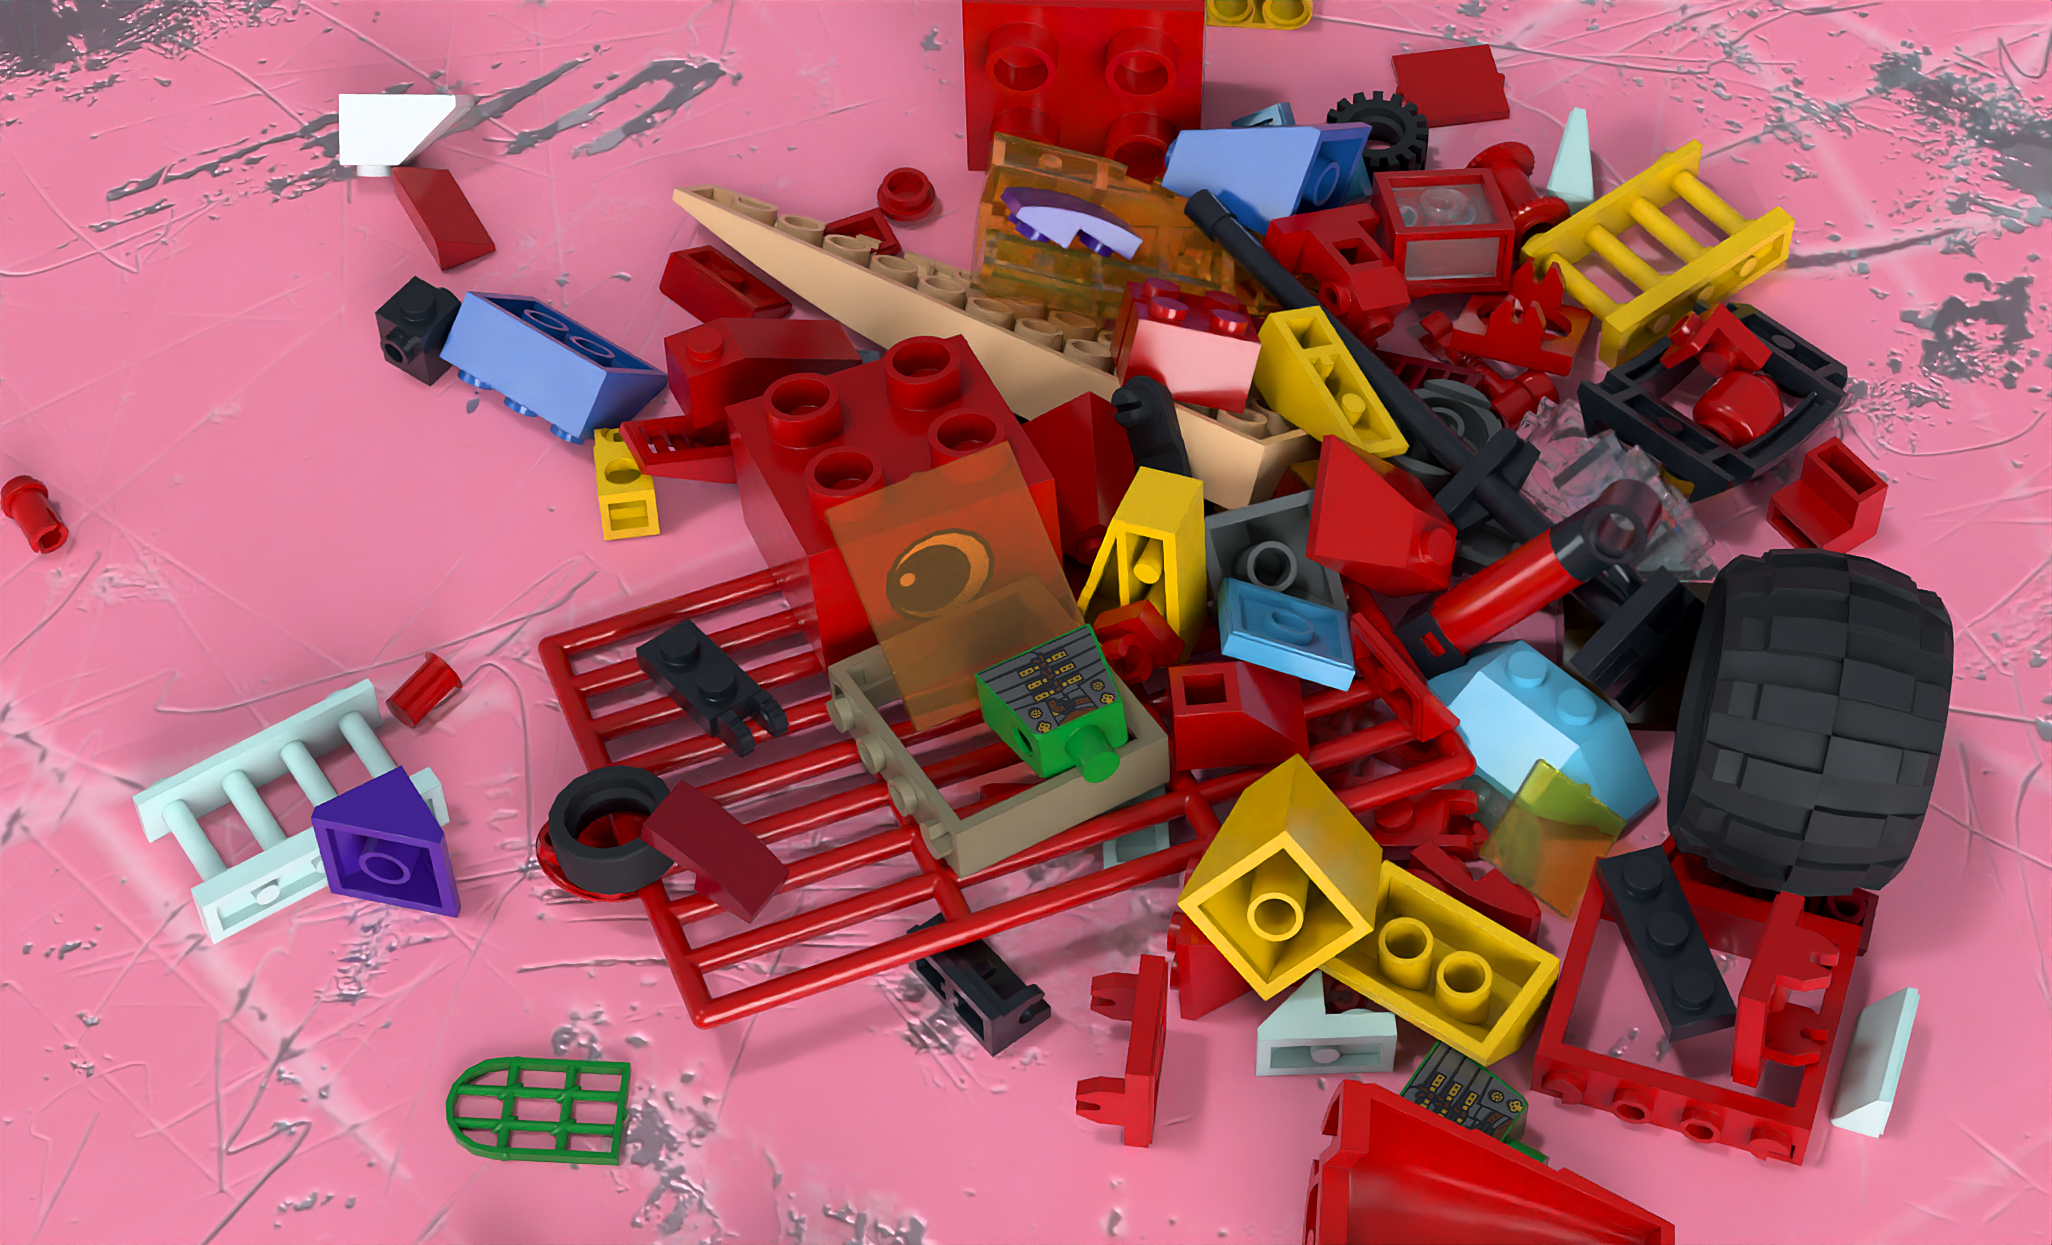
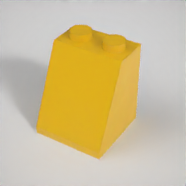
M1297 753L1243 791L1179 895L1177 904L1263 1000L1267 1001L1374 930L1383 849Z

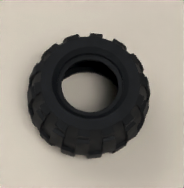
M1819 548L1770 549L1768 552H1764L1761 558L1740 554L1724 566L1713 582L1701 616L1683 689L1673 745L1667 795V826L1679 851L1701 856L1705 868L1743 885L1781 892L1782 890L1800 896L1851 895L1855 887L1880 891L1903 870L1919 836L1933 790L1947 724L1953 676L1954 636L1951 617L1941 597H1938L1936 592L1918 589L1916 582L1912 581L1910 576L1870 558Z

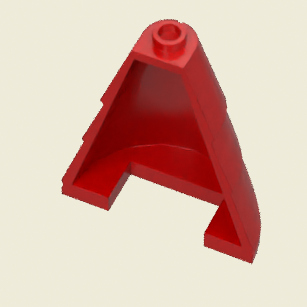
M1343 1079L1330 1100L1321 1125L1322 1135L1333 1137L1330 1146L1320 1154L1319 1160L1313 1159L1304 1213L1302 1245H1675V1225L1565 1167L1556 1171L1476 1128L1469 1130L1376 1083L1364 1084L1357 1080Z

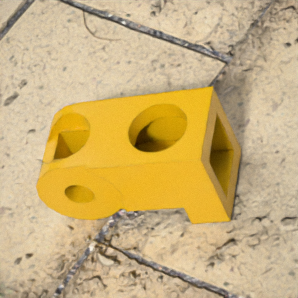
M619 428L594 429L595 446H593L604 540L660 534L652 476L642 475L619 432Z

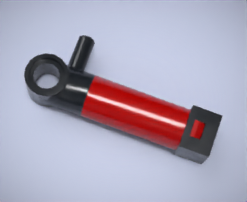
M1620 479L1610 483L1601 492L1598 499L1450 590L1433 592L1410 606L1392 633L1402 641L1418 668L1429 681L1464 664L1472 651L1604 571L1625 599L1628 600L1646 582L1632 562L1643 554L1663 516L1662 503L1657 493L1647 484L1636 479ZM1610 514H1620L1627 517L1635 529L1619 527L1612 520Z

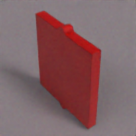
M1489 44L1392 56L1391 65L1398 85L1396 87V94L1403 96V106L1411 101L1418 106L1417 115L1424 113L1427 119V128L1509 119L1510 108L1503 89L1505 75L1498 73Z

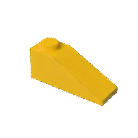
M1320 305L1270 313L1258 333L1261 348L1252 377L1269 407L1320 442H1322L1324 435L1334 434L1380 459L1405 454L1409 444Z

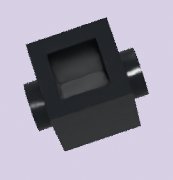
M414 276L375 312L381 339L380 346L384 353L385 361L431 387L453 366V364L441 358L440 354L462 305L461 301L448 289L443 287L436 288Z

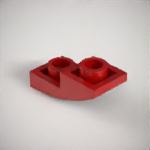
M1430 838L1410 852L1408 869H1419L1430 873L1448 888L1454 899L1534 945L1537 944L1542 911L1539 909L1533 895L1524 886L1510 882L1496 867L1475 882L1470 870L1460 858L1453 854L1447 855Z

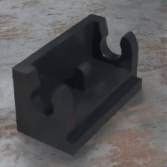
M940 912L922 925L916 924L907 930L906 933L910 934L946 921ZM983 939L909 963L910 970L992 1057L1051 1017V1006L1043 999L1045 993L1037 984L1027 986Z

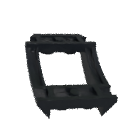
M1700 299L1695 302L1692 310L1699 315L1713 306ZM1728 302L1726 308L1773 352L1760 370L1777 380L1778 387L1785 393L1797 398H1804L1796 408L1766 434L1736 450L1661 400L1700 364L1696 357L1691 356L1676 366L1667 369L1659 361L1672 343L1667 338V335L1640 355L1608 370L1602 382L1594 384L1588 379L1582 381L1577 390V396L1587 439L1609 429L1614 430L1616 437L1621 442L1644 450L1663 463L1665 470L1670 475L1695 485L1686 503L1688 505L1725 492L1766 472L1799 448L1844 404L1848 393L1843 391L1848 380L1847 366L1751 304Z

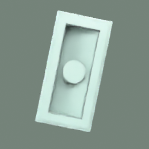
M1906 987L1865 1007L1857 1015L1830 1115V1123L1834 1126L1878 1138L1879 1134L1883 1135L1920 995L1917 994L1918 989Z

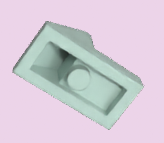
M1317 970L1257 1028L1256 1076L1393 1072L1397 1041L1395 1013H1374L1368 1009H1351L1341 1014H1325L1322 971Z

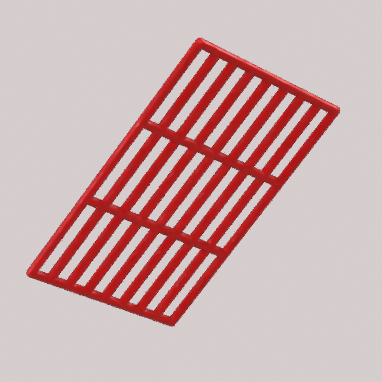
M1300 483L1290 494L1306 490ZM1204 499V506L1213 504V502ZM1062 552L1067 596L1054 600L1065 598L1071 611L1074 613L1075 606L1087 583L1092 567L1087 565L1076 567L1071 557ZM769 568L547 636L539 642L538 654L588 772L597 768L624 765L643 768L656 776H660L734 752L717 736L711 738L706 733L612 763L604 744L605 742L688 717L689 715L669 696H665L594 719L586 699L651 678L638 666L637 657L579 675H575L568 657L679 623L688 618H695L779 592L781 589ZM1339 574L1347 606L1350 607L1353 614L1361 612L1393 642L1424 678L1402 641L1392 633L1394 631L1393 627L1369 589ZM788 609L717 631L707 636L723 652L729 655L803 632L792 609ZM1213 623L1205 625L1189 657L1221 647L1220 636ZM1022 642L899 699L974 676L975 673L1027 651L1030 647L1026 642ZM814 650L745 671L766 691L824 673L826 674ZM1115 660L1107 662L1121 679L1124 674L1122 668ZM827 673L826 676H827L828 681H829V683H830L829 673ZM1364 677L1352 680L1348 692L1329 687L1302 696L1305 722L1368 703L1381 697ZM1139 682L1127 687L1168 735L1170 781L1167 783L1172 790L1170 793L1088 819L960 880L944 857L937 860L931 855L922 838L920 825L911 814L904 817L897 810L890 796L888 783L878 772L874 774L877 782L743 825L765 845L886 806H890L899 824L898 828L784 864L789 870V876L774 896L911 851L922 872L920 875L691 949L682 926L727 912L728 910L699 892L671 901L662 879L688 871V869L675 861L673 866L657 881L637 891L692 1023L701 1030H708L1186 871L1191 856L1201 857L1208 832L1218 833L1222 827L1212 807L1240 798L1247 787L1284 762L1256 764L1201 783L1196 781L1191 770L1176 771L1173 738L1161 718L1170 715L1167 688L1147 694L1144 686ZM832 694L783 709L790 725L787 728L788 731L777 738L832 721L825 704L832 700ZM978 697L890 725L889 727L904 747L907 748L985 723L982 718ZM1396 718L1309 747L1310 760H1305V762L1317 773L1417 739L1402 721ZM753 719L744 721L752 732L756 745L776 739L775 736L772 737L766 730H763ZM1454 728L1432 738L1443 757L1334 794L1349 812L1355 815L1469 777L1475 772L1477 761L1457 728ZM850 738L696 787V789L723 807L861 763L862 760L857 749L856 740ZM1004 741L920 768L938 790L1024 761ZM1049 779L954 809L953 811L960 820H963ZM630 811L606 815L618 846H622L640 837L642 824L649 816ZM1183 816L1187 817L1198 837L1197 839L973 913L961 892V889ZM931 899H935L946 921L716 998H712L703 974Z

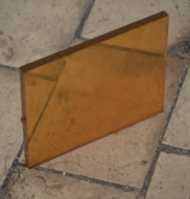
M1008 440L927 472L915 471L906 480L835 506L824 512L916 734L981 708L975 673L1085 625Z

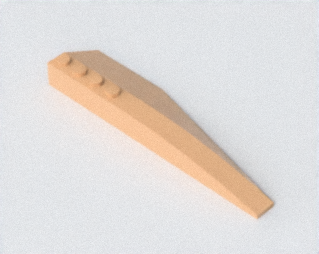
M711 183L674 188L672 200L715 235L795 293L887 350L896 343L911 337L936 336L946 339L962 334L1010 410L1019 416L1032 420L1088 391L1111 402L1113 393L1116 389L1120 388L1116 374L1117 367H1114L1109 350L1114 332L1104 329L1106 321L1104 316L1086 310H1081L1079 314L1069 311L1048 310L1050 302L1048 297L1030 291L1024 292L1012 289L1003 290L1001 293H998V280L912 251L906 252L904 259L889 255H875L877 252L870 254L871 248L878 249L883 241L862 234L857 235L856 238L835 234L823 236L824 229L828 224L826 222L809 216L803 217L791 214L780 215L777 218L778 206ZM1253 379L1243 414L1173 400L1192 478L1203 480L1204 499L1213 502V508L1218 513L1289 495L1319 465L1322 442L1273 411ZM1134 455L1135 473H1137L1140 466L1138 459Z

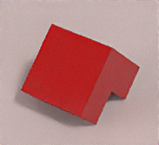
M1834 436L1805 454L1800 479L1770 496L1766 521L1794 548H1819L1847 553L1877 534L1888 484Z

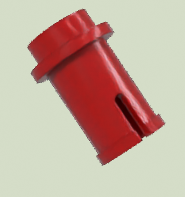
M21 475L9 480L3 486L0 493L2 498L0 508L6 517L16 520L35 553H38L39 550L42 554L53 552L66 542L68 529L59 520L47 501L49 497L48 489L42 481L34 479L29 475Z

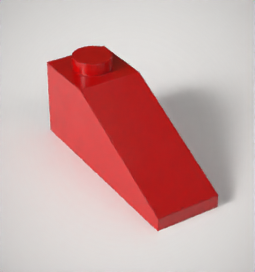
M721 317L664 338L669 389L694 430L725 419L726 406L763 395L773 382L787 375L817 373L826 376L863 364L862 358L837 320Z

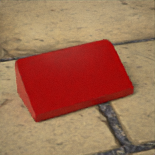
M405 166L391 169L396 196L441 271L496 251L494 242L449 169Z
M711 245L671 252L659 285L660 291L703 323L721 317L782 319L790 313L792 308L789 300Z
M1361 612L1352 615L1350 640L1355 668L1414 737L1423 743L1458 727L1460 719L1393 642Z

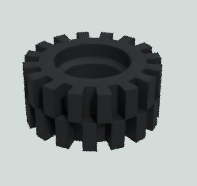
M1373 91V99L1366 100L1363 92L1353 94V104L1346 98H1343L1337 102V111L1331 108L1327 114V120L1324 122H1364L1372 126L1368 140H1379L1393 145V147L1379 150L1364 148L1362 157L1372 188L1374 172L1425 170L1429 127L1427 128V119L1424 113L1417 115L1418 106L1412 101L1402 107L1403 96L1394 93L1390 101L1383 100V91Z

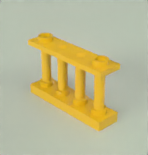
M1693 139L1674 152L1668 151L1664 153L1651 167L1548 232L1534 235L1521 248L1519 265L1529 256L1535 257V275L1538 279H1544L1552 262L1559 263L1567 283L1565 291L1602 322L1598 359L1610 369L1628 362L1662 339L1679 319L1692 311L1696 301L1703 299L1712 306H1715L1788 258L1795 218L1780 206H1777L1758 219L1751 218L1747 220L1697 179L1703 145L1696 139ZM1681 196L1730 237L1715 247L1708 246L1705 248L1659 209ZM1638 223L1687 265L1672 275H1660L1616 237ZM1595 251L1644 293L1628 303L1622 302L1618 304L1572 265Z

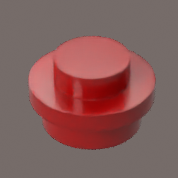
M903 167L889 172L877 191L878 207H880L886 217L899 222H912L924 218L933 210L936 202L934 186L923 172L915 168Z

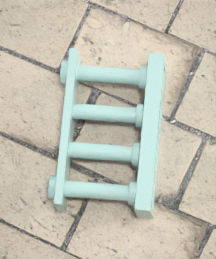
M368 678L347 689L337 690L323 701L172 777L162 778L154 782L148 789L132 796L144 835L149 843L172 832L204 881L190 890L201 924L213 944L329 885L313 826L292 837H286L255 789L291 772L314 808L337 797L338 794L314 759L348 742L373 779L397 768V765L372 731L383 725L375 689ZM427 767L409 776L439 825L443 826L449 823L450 820L442 784L431 768ZM232 802L263 849V852L232 868H227L196 819Z

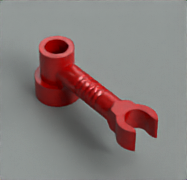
M1436 310L1419 322V325L1428 333L1419 339V342L1428 353L1438 356L1442 361H1449L1452 365L1469 368L1485 375L1483 393L1491 400L1490 410L1497 421L1500 418L1502 429L1508 428L1514 431L1529 419L1539 421L1559 407L1560 398L1558 391L1544 372L1528 368L1511 380L1509 378L1505 380L1479 356L1455 351L1453 348H1450L1454 325L1443 312Z

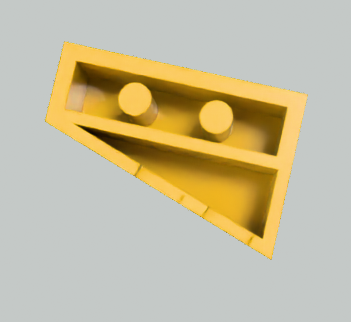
M1140 466L1112 518L1091 568L1092 571L1075 606L1076 609L1071 620L1077 627L1087 623L1093 627L1099 613L1149 599L1175 633L1186 644L1178 661L1173 664H1185L1208 621L1203 480Z

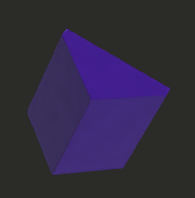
M402 765L314 808L311 821L331 893L454 918L458 917L461 904L445 833Z

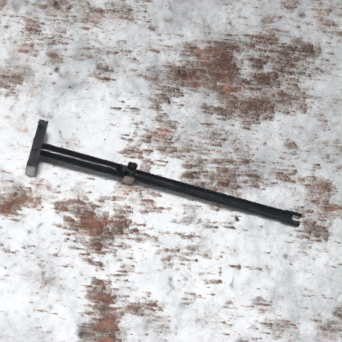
M1202 189L1189 198L1184 207V214L1210 241L1221 246L1286 311L1320 305L1384 407L1455 476L1434 499L1457 528L1456 540L1491 519H1494L1520 545L1525 544L1555 525L1520 491L1541 454L1530 441L1526 443L1513 430L1505 428L1498 431L1476 453L1238 222L1236 214L1217 199L1208 189ZM1663 565L1628 600L1625 599L1605 572H1602L1569 592L1602 625L1569 662L1587 680L1594 682L1612 700L1615 699L1631 714L1692 652L1705 604Z

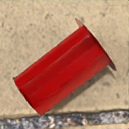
M425 652L426 661L385 702L390 712L401 723L410 728H414L453 687L462 688L463 686L461 679L450 665L431 652Z

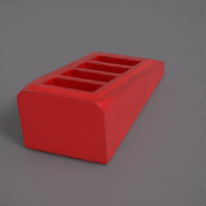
M685 415L621 422L619 432L642 475L738 484L727 418L695 430ZM648 444L654 445L657 453H652ZM668 447H674L676 451H670Z

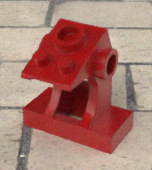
M1362 203L1271 219L1263 246L1295 277L1307 274L1314 276L1321 285L1319 300L1371 351L1379 346L1376 339L1394 328L1393 320L1411 303L1406 277L1373 240L1381 218L1369 203Z

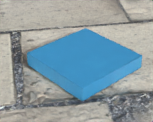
M1230 577L1223 579L1216 597L1222 654L1348 692L1355 674V665L1345 612Z

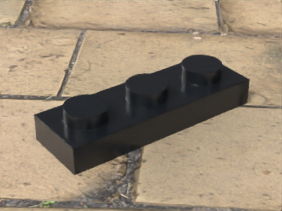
M1658 845L1598 860L1595 876L1669 1043L1734 1027L1737 1008L1663 846Z

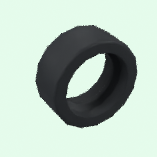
M624 765L603 767L575 778L557 795L548 813L549 835L557 862L569 881L585 891L614 895L634 892L657 881L673 866L674 860L642 841L640 837L622 846L604 849L585 846L577 841L581 832L593 821L608 814L630 811L650 816L670 793L661 778L643 768Z

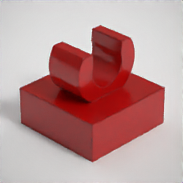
M1149 599L1099 613L1092 627L1097 640L1102 645L1101 649L1106 661L1115 660L1124 671L1121 680L1126 686L1147 680L1151 676L1153 669L1176 663L1186 645Z

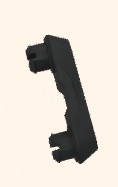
M1136 375L1130 378L1124 387L1115 390L1112 395L1111 404L1112 407L1115 406L1117 408V413L1114 414L1115 420L1119 425L1127 429L1131 450L1138 459L1139 466L1192 478L1185 443L1181 435L1170 390L1167 386L1146 375Z

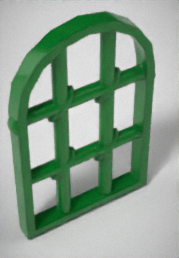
M520 1056L486 1059L466 1069L452 1084L446 1099L448 1128L459 1145L473 1155L501 1161L515 1160L618 1166L624 1121L628 1116L626 1107L632 1072L631 1063L526 1058ZM509 1070L506 1086L470 1084L474 1079L489 1072ZM519 1071L566 1072L564 1089L523 1087V1083H518ZM577 1073L622 1075L620 1091L581 1090V1086H576ZM459 1095L498 1096V1100H504L501 1119L455 1117L454 1108ZM515 1097L556 1099V1103H562L559 1122L518 1120V1116H512ZM573 1100L618 1102L615 1124L576 1123L577 1119H571ZM459 1128L493 1129L492 1133H498L496 1147L474 1142L464 1135ZM510 1130L551 1132V1136H557L555 1149L507 1147ZM568 1133L613 1135L611 1152L566 1150Z

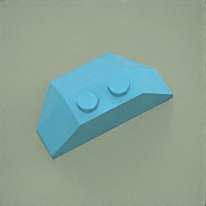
M1522 639L1484 643L1474 649L1467 661L1454 670L1440 674L1429 681L1424 676L1429 685L1460 719V725L1456 728L1477 761V768L1474 774L1526 814L1568 825L1594 826L1597 832L1615 836L1656 804L1659 794L1622 715Z

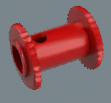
M1509 141L1495 144L1483 150L1468 163L1466 168L1491 167L1515 226L1512 260L1519 261L1521 248L1531 237L1538 233H1546L1570 218L1571 210L1563 199L1554 198L1553 196L1547 197L1546 195L1542 198L1540 197L1529 178L1533 174L1532 170L1535 168L1534 164L1536 162L1532 150L1523 143Z

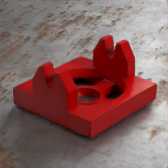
M1529 256L1511 275L1509 291L1473 292L1453 328L1450 348H1453L1455 351L1566 377L1569 376L1589 335L1594 315L1587 309L1562 304L1567 283L1559 263L1552 262L1544 279H1538L1535 275V257ZM1484 314H1491L1489 319L1482 316ZM1550 328L1567 333V336L1563 337L1546 333L1545 329Z
M1781 890L1780 895L1776 894L1738 995L1730 1076L1733 1077L1732 1082L1757 1088L1767 1059L1789 1066L1818 1063L1820 1061L1822 1046L1811 1040L1827 1041L1830 1025L1813 1009L1788 1001L1792 990L1805 992L1829 988L1832 971L1821 965L1836 966L1840 950L1821 933L1802 928L1804 896Z
M1141 954L1138 974L1112 972L1092 977L1090 995H1092L1090 1010L1113 1020L1132 1021L1125 1079L1098 1076L1079 1080L1077 1082L1075 1100H1077V1115L1099 1124L1124 1126V1146L1148 1148L1149 1143L1152 1144L1167 1032L1168 962L1165 961V956Z

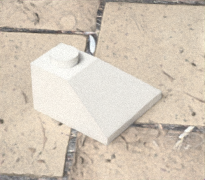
M339 94L340 165H357V176H392V165L409 164L475 106L474 95Z

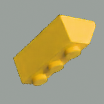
M1385 859L1381 864L1374 930L1317 968L1487 1067L1518 1051L1550 1009L1558 983L1560 959Z

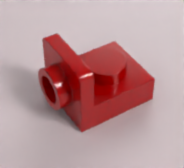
M1720 302L1699 315L1692 310L1679 319L1667 334V338L1672 343L1659 361L1667 369H1670L1694 356L1700 361L1706 372L1719 379L1723 374L1734 370L1753 374L1763 367L1773 352Z

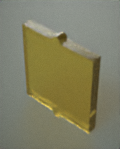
M1541 758L1535 761L1484 843L1478 856L1494 868L1496 867L1501 873L1514 881L1515 884L1524 886L1535 898L1561 917L1569 918L1587 888L1596 856L1606 858L1628 821L1590 794L1591 787L1588 784H1576Z

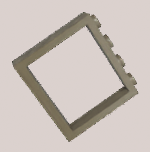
M1034 575L828 667L832 700L825 704L833 724L841 733L850 732L856 740L859 755L867 770L871 774L880 772L888 783L889 793L897 810L904 817L910 814L920 825L922 838L931 855L937 860L944 857L960 880L1170 781L1168 735L1110 666L1109 669L1122 698L1128 740L1125 744L1114 749L1120 757V764L1116 772L1102 782L1090 783L1084 779L1077 767L963 820L959 819L876 710L883 705L1022 642H1026L1031 649L1078 628Z

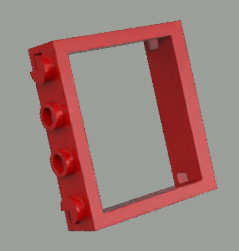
M1596 856L1536 1051L1530 1090L1562 1099L1561 1104H1581L1613 1113L1617 1118L1628 1123H1649L1681 1132L1685 1137L1695 1142H1716L1749 1151L1752 1155L1766 1161L1767 1157L1802 1166L1863 927L1803 912L1802 928L1821 933L1840 951L1836 966L1821 965L1832 971L1829 988H1825L1819 1016L1830 1025L1827 1041L1812 1040L1822 1046L1821 1058L1818 1063L1806 1064L1795 1108L1563 1043L1600 920L1603 919L1616 923L1595 876L1598 860L1605 858ZM1677 877L1708 947L1752 960L1773 903Z

